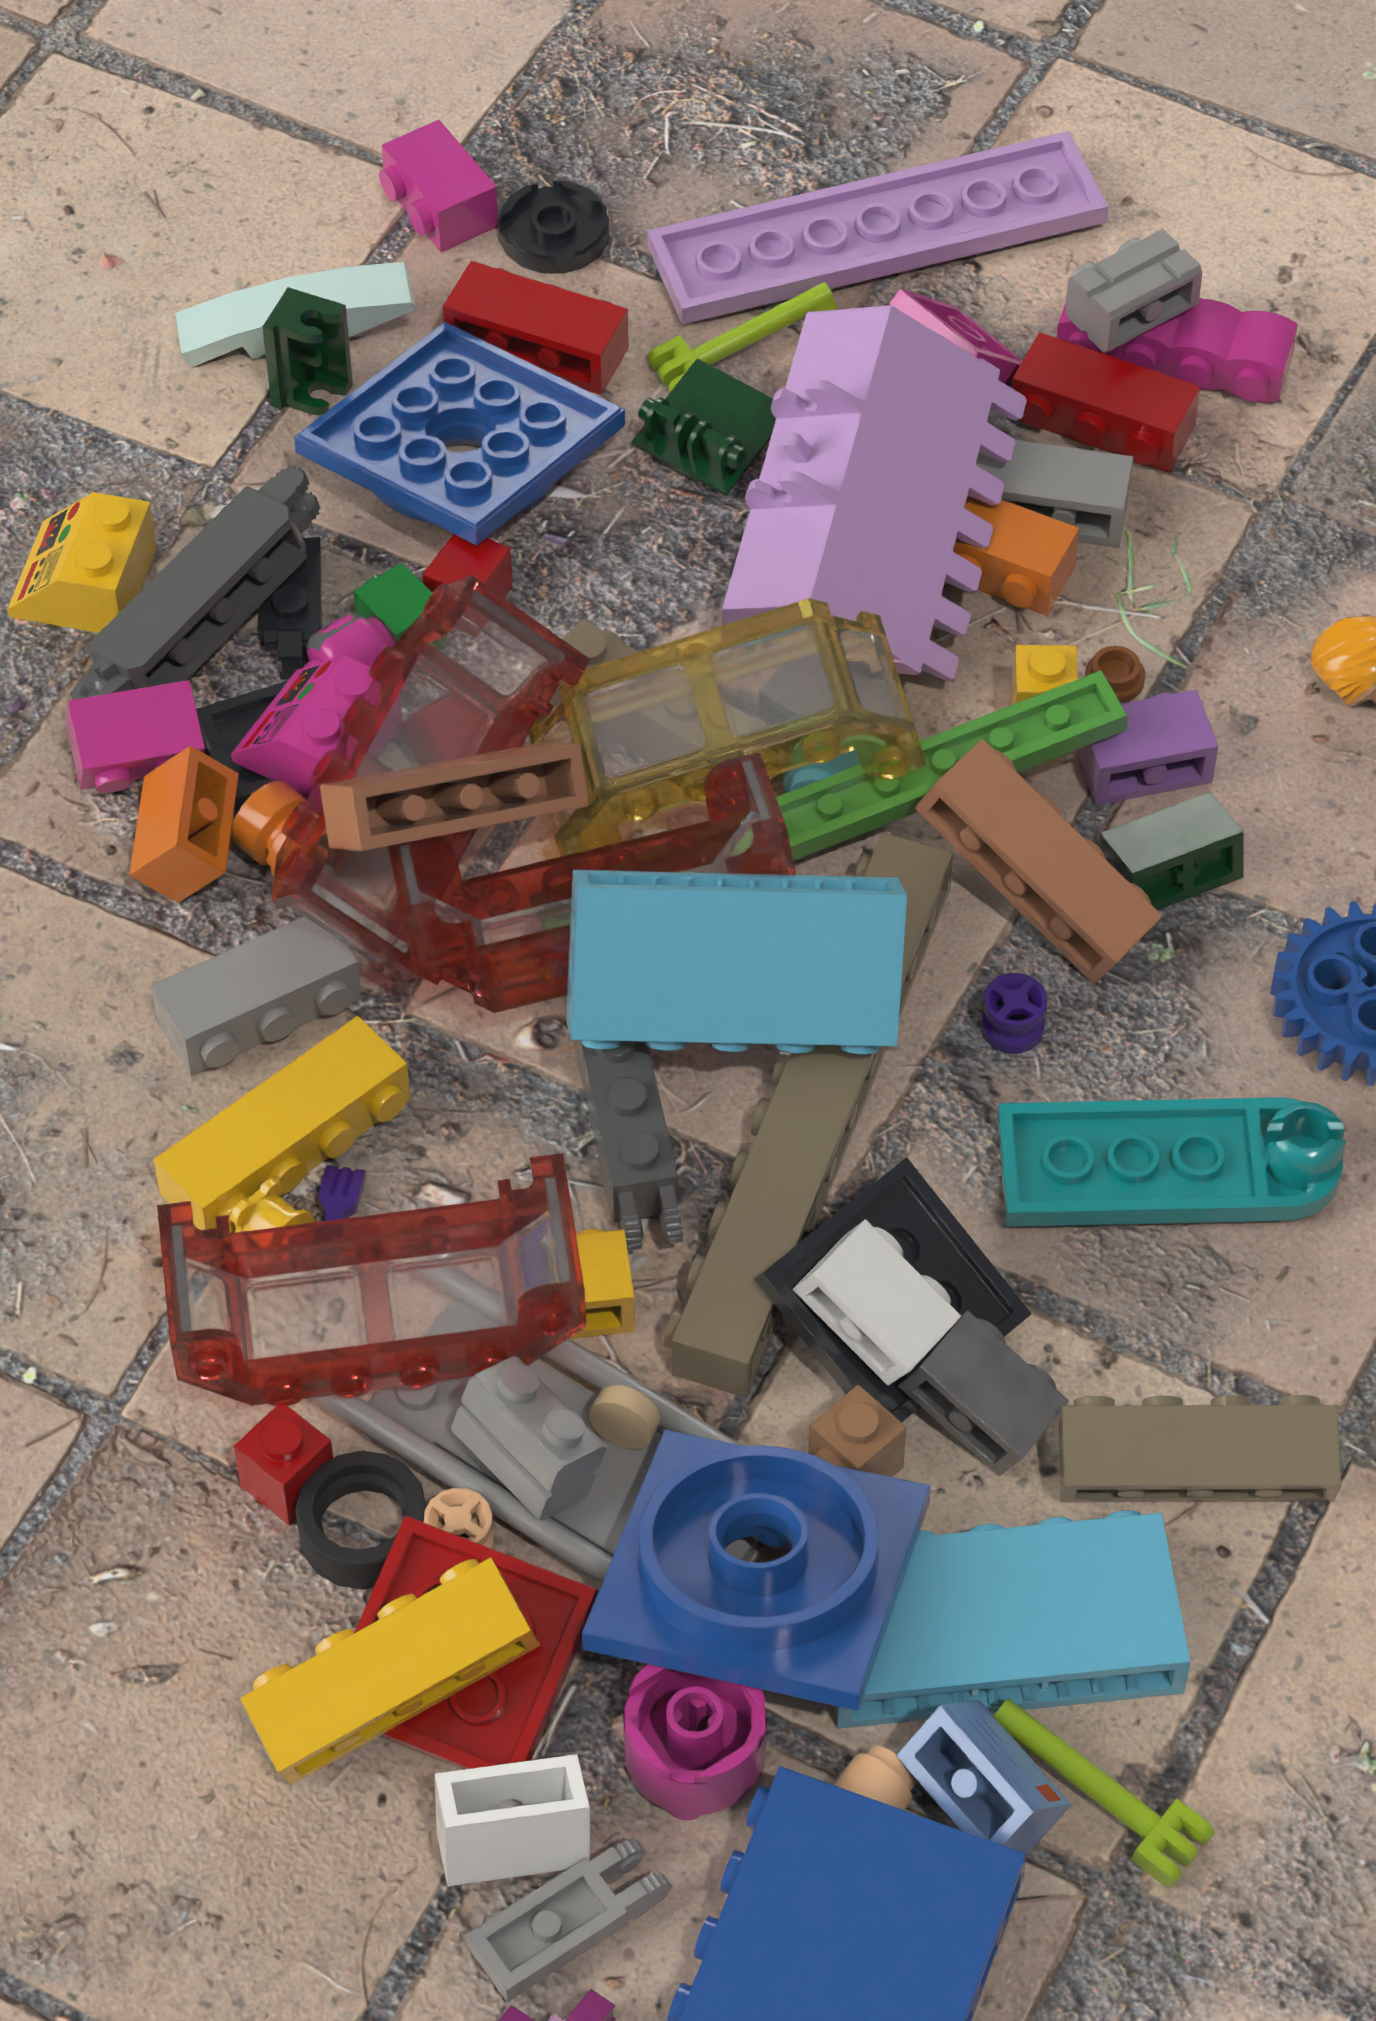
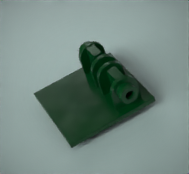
M697 358L665 399L660 397L654 400L649 397L642 403L638 417L644 421V426L631 441V444L727 496L771 439L776 422V417L772 414L771 410L773 398Z

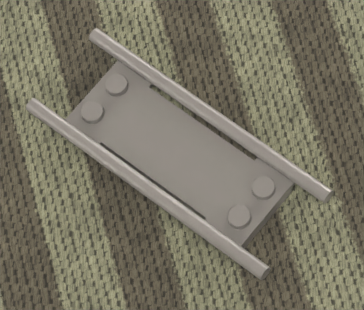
M417 1244L410 1247L402 1260V1267L456 1301L372 1399L366 1402L311 1366L306 1367L301 1372L295 1384V1388L449 1487L468 1488L479 1493L489 1503L493 1515L600 1583L604 1580L662 1436L655 1433L649 1445L642 1449L622 1448L604 1439L596 1432L589 1420V1411L597 1396L521 1350L519 1347L523 1342L601 1390L610 1385H624L644 1393L658 1408L661 1416L659 1426L666 1430L742 1445ZM513 1356L519 1357L527 1366L532 1368L538 1374L540 1380L571 1411L582 1418L585 1427L589 1428L607 1446L599 1468L594 1471L596 1476L589 1494L581 1502L544 1521L538 1520L451 1430L456 1412L463 1405L461 1399L468 1380L474 1377L475 1374ZM748 1536L734 1541L725 1549L730 1555L750 1562L763 1543L754 1536Z

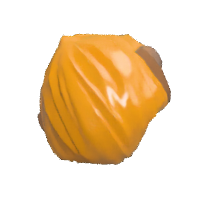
M1369 614L1345 617L1337 621L1317 638L1311 650V666L1316 675L1350 707L1358 706L1368 700H1371L1376 707V617Z

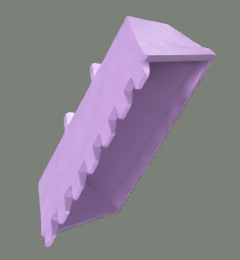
M892 305L806 313L786 387L776 391L771 404L772 414L776 417V422L760 478L750 482L745 495V502L750 508V513L722 607V637L718 647L721 661L788 665L803 649H806L824 661L828 660L836 663L843 670L918 675L921 674V671H924L946 681L955 678L959 663L958 656L929 639L933 626L958 637L965 635L971 615L967 610L941 596L945 582L970 593L978 590L982 574L981 568L954 553L953 548L956 539L978 548L989 546L993 526L964 508L967 495L992 506L1000 503L1005 485L1003 481L976 465L977 457L981 453L1006 463L1012 459L1016 442L1014 438L989 424L987 419L991 410L1012 420H1019L1023 417L1027 401L1025 396L998 380L1000 369L984 359L974 357Z

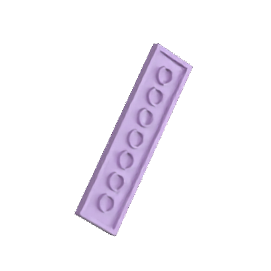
M1066 131L647 230V246L683 325L791 299L823 282L830 289L1107 223L1109 206L1070 132Z

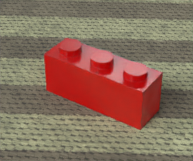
M470 261L442 306L443 322H447L584 390L600 395L603 394L629 349L628 308L474 261Z
M1041 332L1036 336L1012 378V389L1025 396L1027 400L1023 417L1017 421L1067 437L1086 446H1093L1113 454L1133 456V461L1139 464L1148 465L1169 473L1196 425L1201 386Z

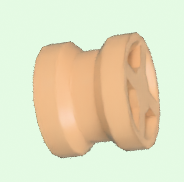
M451 1488L440 1492L430 1500L424 1511V1523L455 1535L466 1533L470 1536L468 1540L494 1549L492 1511L489 1503L479 1493L468 1488Z

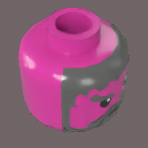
M348 613L310 637L307 643L309 662L304 665V668L345 655L391 676L394 669L393 659L397 656V649L390 633L378 619L374 617L365 618L357 613Z

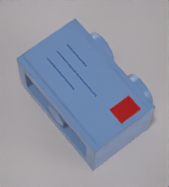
M980 1700L940 1705L896 1755L961 1831L1023 1852L1026 1855L1030 1853L1072 1806Z

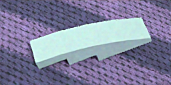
M404 262L349 266L286 277L222 295L176 312L175 316L181 355L192 368L242 346L252 360L266 355L262 326L287 287L346 305L349 337L416 310L409 268Z

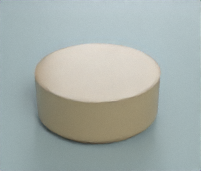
M624 1385L604 1387L599 1392L589 1411V1420L596 1432L612 1444L626 1449H642L649 1445L661 1422L659 1410L654 1402L639 1390Z

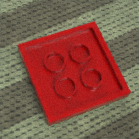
M405 1515L354 1633L380 1620L377 1616L378 1612L391 1601L408 1594H414L416 1598H419L442 1585L440 1582L441 1576L452 1567L471 1559H476L480 1564L491 1557L506 1581L540 1646L380 1736L464 1770L531 1761L581 1643L582 1632L598 1595V1590Z

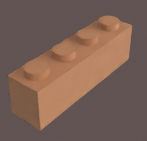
M983 738L933 785L915 807L1093 985L1163 916L1151 905L1148 895L1140 887L1129 883L1106 860L1103 851L1098 845L1089 839L1083 838L1061 816V812L1056 804L1048 797L1038 794L1017 773L1012 761L1002 752L994 750Z
M543 742L320 785L329 848L365 851L589 806L580 743Z

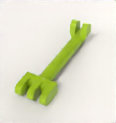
M823 282L693 349H690L681 335L653 348L648 353L646 359L652 369L658 371V377L664 385L669 386L668 390L671 392L697 358L709 365H713L805 318L807 312L838 309L831 289Z
M1006 1699L995 1713L994 1717L1014 1740L1016 1739L1144 1839L1130 1860L1164 1886L1173 1887L1182 1876V1872L1174 1862L1162 1854L1163 1852L1183 1866H1190L1198 1855L1196 1847L1178 1832H1182L1193 1842L1205 1846L1215 1834L1213 1827L1178 1798L1161 1817L1011 1699Z

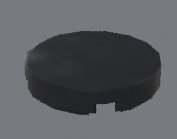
M553 181V187L538 188V183L524 186L511 195L500 210L499 241L506 255L521 267L546 274H564L585 268L601 256L609 243V217L602 198L589 188L576 183Z

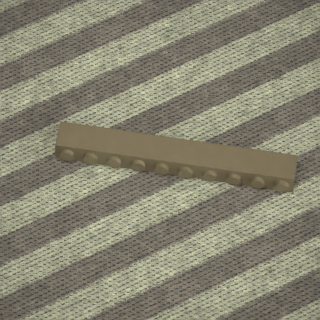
M882 832L873 854H862L855 877H897L907 893L900 1017L951 890L953 852ZM815 1045V1049L807 1053L780 1051L772 1077V1084L777 1085L771 1100L762 1098L757 1106L751 1127V1135L756 1137L751 1150L741 1149L737 1154L730 1177V1187H734L729 1203L719 1201L716 1205L708 1231V1239L713 1240L707 1256L697 1254L694 1258L686 1283V1292L691 1293L684 1310L674 1308L666 1327L664 1346L672 1348L673 1376L748 1398L781 1316V1312L755 1281V1278L815 1231L888 1046H880L879 1051L873 1054L848 1053L843 1051L840 1045Z

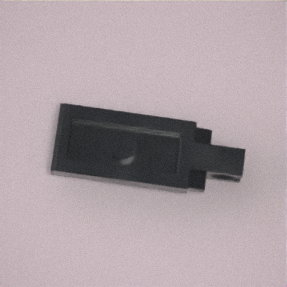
M320 537L303 538L306 545L307 559L261 604L262 644L265 649L278 648L281 680L290 679L296 670L304 668L305 647H307L310 637L322 629V548Z

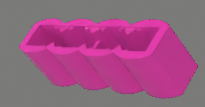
M1199 298L1198 305L1105 354L1199 385L1201 390L1224 389L1228 393L1247 401L1277 402L1279 401L1293 357L1298 324L1276 313L1266 311L1241 312L1229 304ZM1065 303L1058 322L1057 338L1103 353L1088 338L1087 332L1083 333L1067 317Z

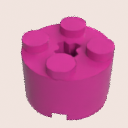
M647 1664L635 1676L629 1689L623 1715L624 1756L628 1773L639 1791L651 1802L666 1809L673 1817L680 1820H694L701 1815L719 1812L743 1799L755 1786L765 1768L767 1716L763 1690Z

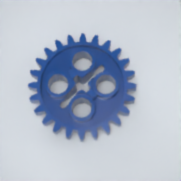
M1352 901L1349 904L1347 917L1342 918L1334 909L1327 907L1325 908L1322 925L1315 920L1306 918L1301 935L1290 933L1287 936L1285 952H1278L1270 994L1275 996L1273 1016L1284 1018L1282 1036L1294 1037L1300 1035L1296 1052L1299 1056L1317 1050L1320 1053L1317 1069L1323 1071L1334 1062L1342 1065L1341 1078L1344 1081H1348L1356 1069L1365 1072L1368 1086H1374L1376 1083V1030L1369 1029H1376V903L1373 906L1372 914H1363L1359 905Z

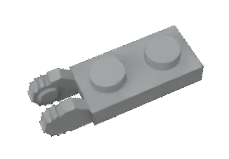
M633 1837L630 1839L626 1838L591 1861L587 1857L466 1934L467 1947L506 2002H509L628 1925L629 1919L640 1917L668 1896L667 1894L672 1885L665 1875L660 1874L659 1871L645 1876L616 1896L607 1885L614 1883L642 1862L647 1851L638 1840H635Z

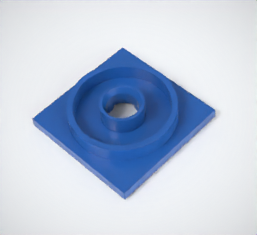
M443 322L295 435V453L372 491L384 504L398 513L419 521L436 524L478 545L515 514L526 510L547 494L557 480L625 426V409L447 322ZM458 444L481 447L467 452L446 451V447Z
M664 1429L583 1629L582 1649L858 1711L930 1503V1485L833 1465L814 1455L790 1448L764 1445L742 1446ZM748 1536H754L758 1541L769 1546L782 1547L789 1545L792 1547L787 1555L773 1561L761 1563L740 1560L727 1553L725 1548L734 1541Z

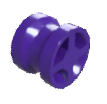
M1008 973L998 976L989 983L984 992V1012L982 1014L981 1032L986 1042L994 1049L1010 1054L1030 1051L1039 1044L1044 1035L1047 994L1044 987L1035 978L1022 973ZM1019 1014H1021V1015L1024 1016L1023 1019H1019V1020H1011V1019H1009V1018H1016Z

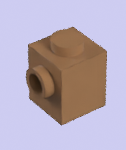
M856 1385L809 1425L808 1454L819 1457L833 1465L893 1477L904 1468L907 1427L860 1385Z

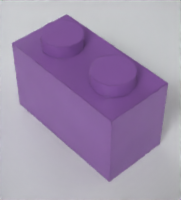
M1191 690L1176 694L1161 693L1149 699L1121 704L1127 714L1128 730L1075 750L1096 806L1213 783L1219 746L1197 690Z

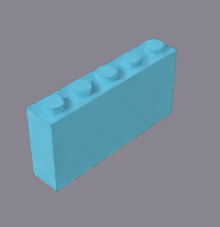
M573 870L566 1016L571 1040H581L583 1046L593 1049L617 1048L620 1046V1041H646L648 1047L665 1051L683 1049L685 1042L711 1043L713 1048L727 1052L748 1050L750 1043L776 1044L777 1049L790 1053L811 1052L815 1049V1045H840V1048L848 1053L873 1054L879 1051L880 1046H897L907 893L897 877Z
M1123 1510L1109 1514L1105 1518L1073 1521L1066 1517H1053L1045 1519L1037 1525L1005 1528L998 1524H983L970 1529L968 1532L939 1535L931 1531H920L859 1710L834 1706L837 1729L928 1720L940 1705L980 1700L990 1713H996L1008 1698L1022 1709L1028 1710L1184 1694L1190 1667V1656L1162 1512L1141 1514L1133 1510Z

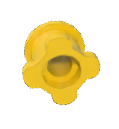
M272 1177L267 1179L260 1189L248 1199L238 1202L230 1214V1221L236 1227L232 1240L237 1245L244 1248L254 1243L263 1251L262 1256L265 1262L270 1266L277 1267L286 1263L293 1264L307 1254L315 1238L313 1233L315 1219L309 1211L304 1209L296 1210L281 1197L284 1184L277 1178Z

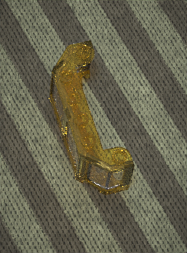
M808 598L571 673L559 687L562 701L548 718L547 715L537 714L527 726L531 745L543 742L580 743L589 806L552 813L557 830L554 834L556 845L570 876H573V870H590L620 857L624 844L617 826L619 824L632 820H645L654 816L657 812L692 801H705L718 793L752 782H765L778 774L806 765L826 763L844 753L856 750L864 772L883 779L899 778L911 770L927 766L880 615L861 611L856 617L857 621L831 615L827 602Z

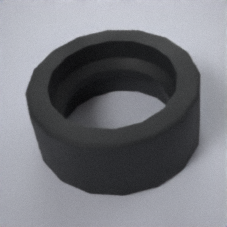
M362 1450L337 1455L322 1464L301 1486L295 1510L303 1555L316 1573L337 1586L364 1590L374 1588L396 1535L375 1547L365 1549L341 1547L329 1540L324 1534L322 1526L324 1512L331 1503L346 1494L361 1491L383 1493L397 1501L401 1506L403 1519L406 1515L424 1522V1511L427 1506L422 1484L407 1465L388 1454Z

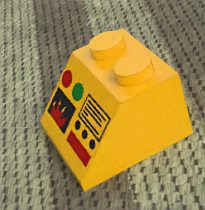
M92 492L44 520L7 608L8 617L99 633L142 589L157 550L150 502Z

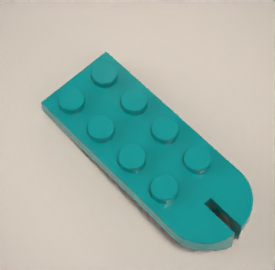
M1285 1097L999 1103L997 1120L1006 1227L1291 1221L1303 1219L1325 1208L1332 1201L1338 1190L1346 1140H1343L1345 1128L1343 1122L1330 1109L1318 1103Z

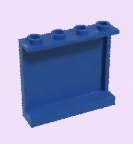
M779 1766L771 1788L760 1785L754 1795L746 1821V1826L754 1829L745 1853L734 1850L729 1858L720 1886V1891L728 1894L719 1919L708 1916L701 1928L694 1950V1958L702 1960L692 1986L682 1982L678 1987L667 2021H972L1024 1879L1026 1854Z

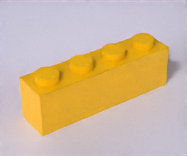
M356 1016L154 1158L160 1195L208 1244L226 1231H235V1224L230 1221L232 1210L238 1202L248 1199L257 1192L267 1179L277 1178L284 1184V1190L281 1195L287 1194L300 1184L305 1174L326 1159L337 1158L344 1154L357 1137L375 1124L387 1122L394 1118L403 1109L406 1102L410 1100L407 1063L359 1016Z
M491 1557L480 1564L476 1559H471L452 1567L441 1576L440 1582L442 1585L419 1598H416L414 1594H408L391 1601L378 1612L377 1616L380 1620L356 1633L352 1629L339 1631L327 1637L316 1646L315 1651L317 1655L294 1668L290 1664L274 1667L260 1675L253 1682L252 1685L255 1690L240 1697V1700L277 1772L290 1785L299 1782L540 1646L506 1581Z

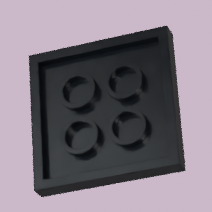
M907 1157L755 1278V1281L845 1394L856 1385H860L901 1423L921 1407L898 1387L908 1373L887 1385L792 1290L845 1234L865 1219L873 1227L887 1231L900 1244L903 1250L902 1257L921 1276L931 1277L947 1291L951 1299L950 1305L960 1315L968 1310L977 1319H983L993 1324L1004 1337L1032 1314Z

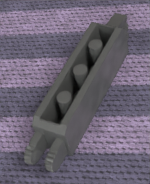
M295 466L281 469L280 472H276L275 477H271L258 491L246 486L86 646L94 663L69 693L72 700L186 681L307 559L306 545L301 534L312 524L311 521L320 514L319 510L321 508L316 496H313L312 492L307 493L306 491L310 484L305 471H302L301 467L296 468Z
M567 974L566 976H567V994H568V974ZM573 1040L611 1218L613 1222H620L621 1229L625 1230L627 1250L642 1249L644 1232L640 1218L660 1215L662 1234L666 1237L667 1244L683 1242L682 1224L678 1209V1174L650 1051L646 1041H620V1046L617 1048L593 1049L583 1046L581 1040Z

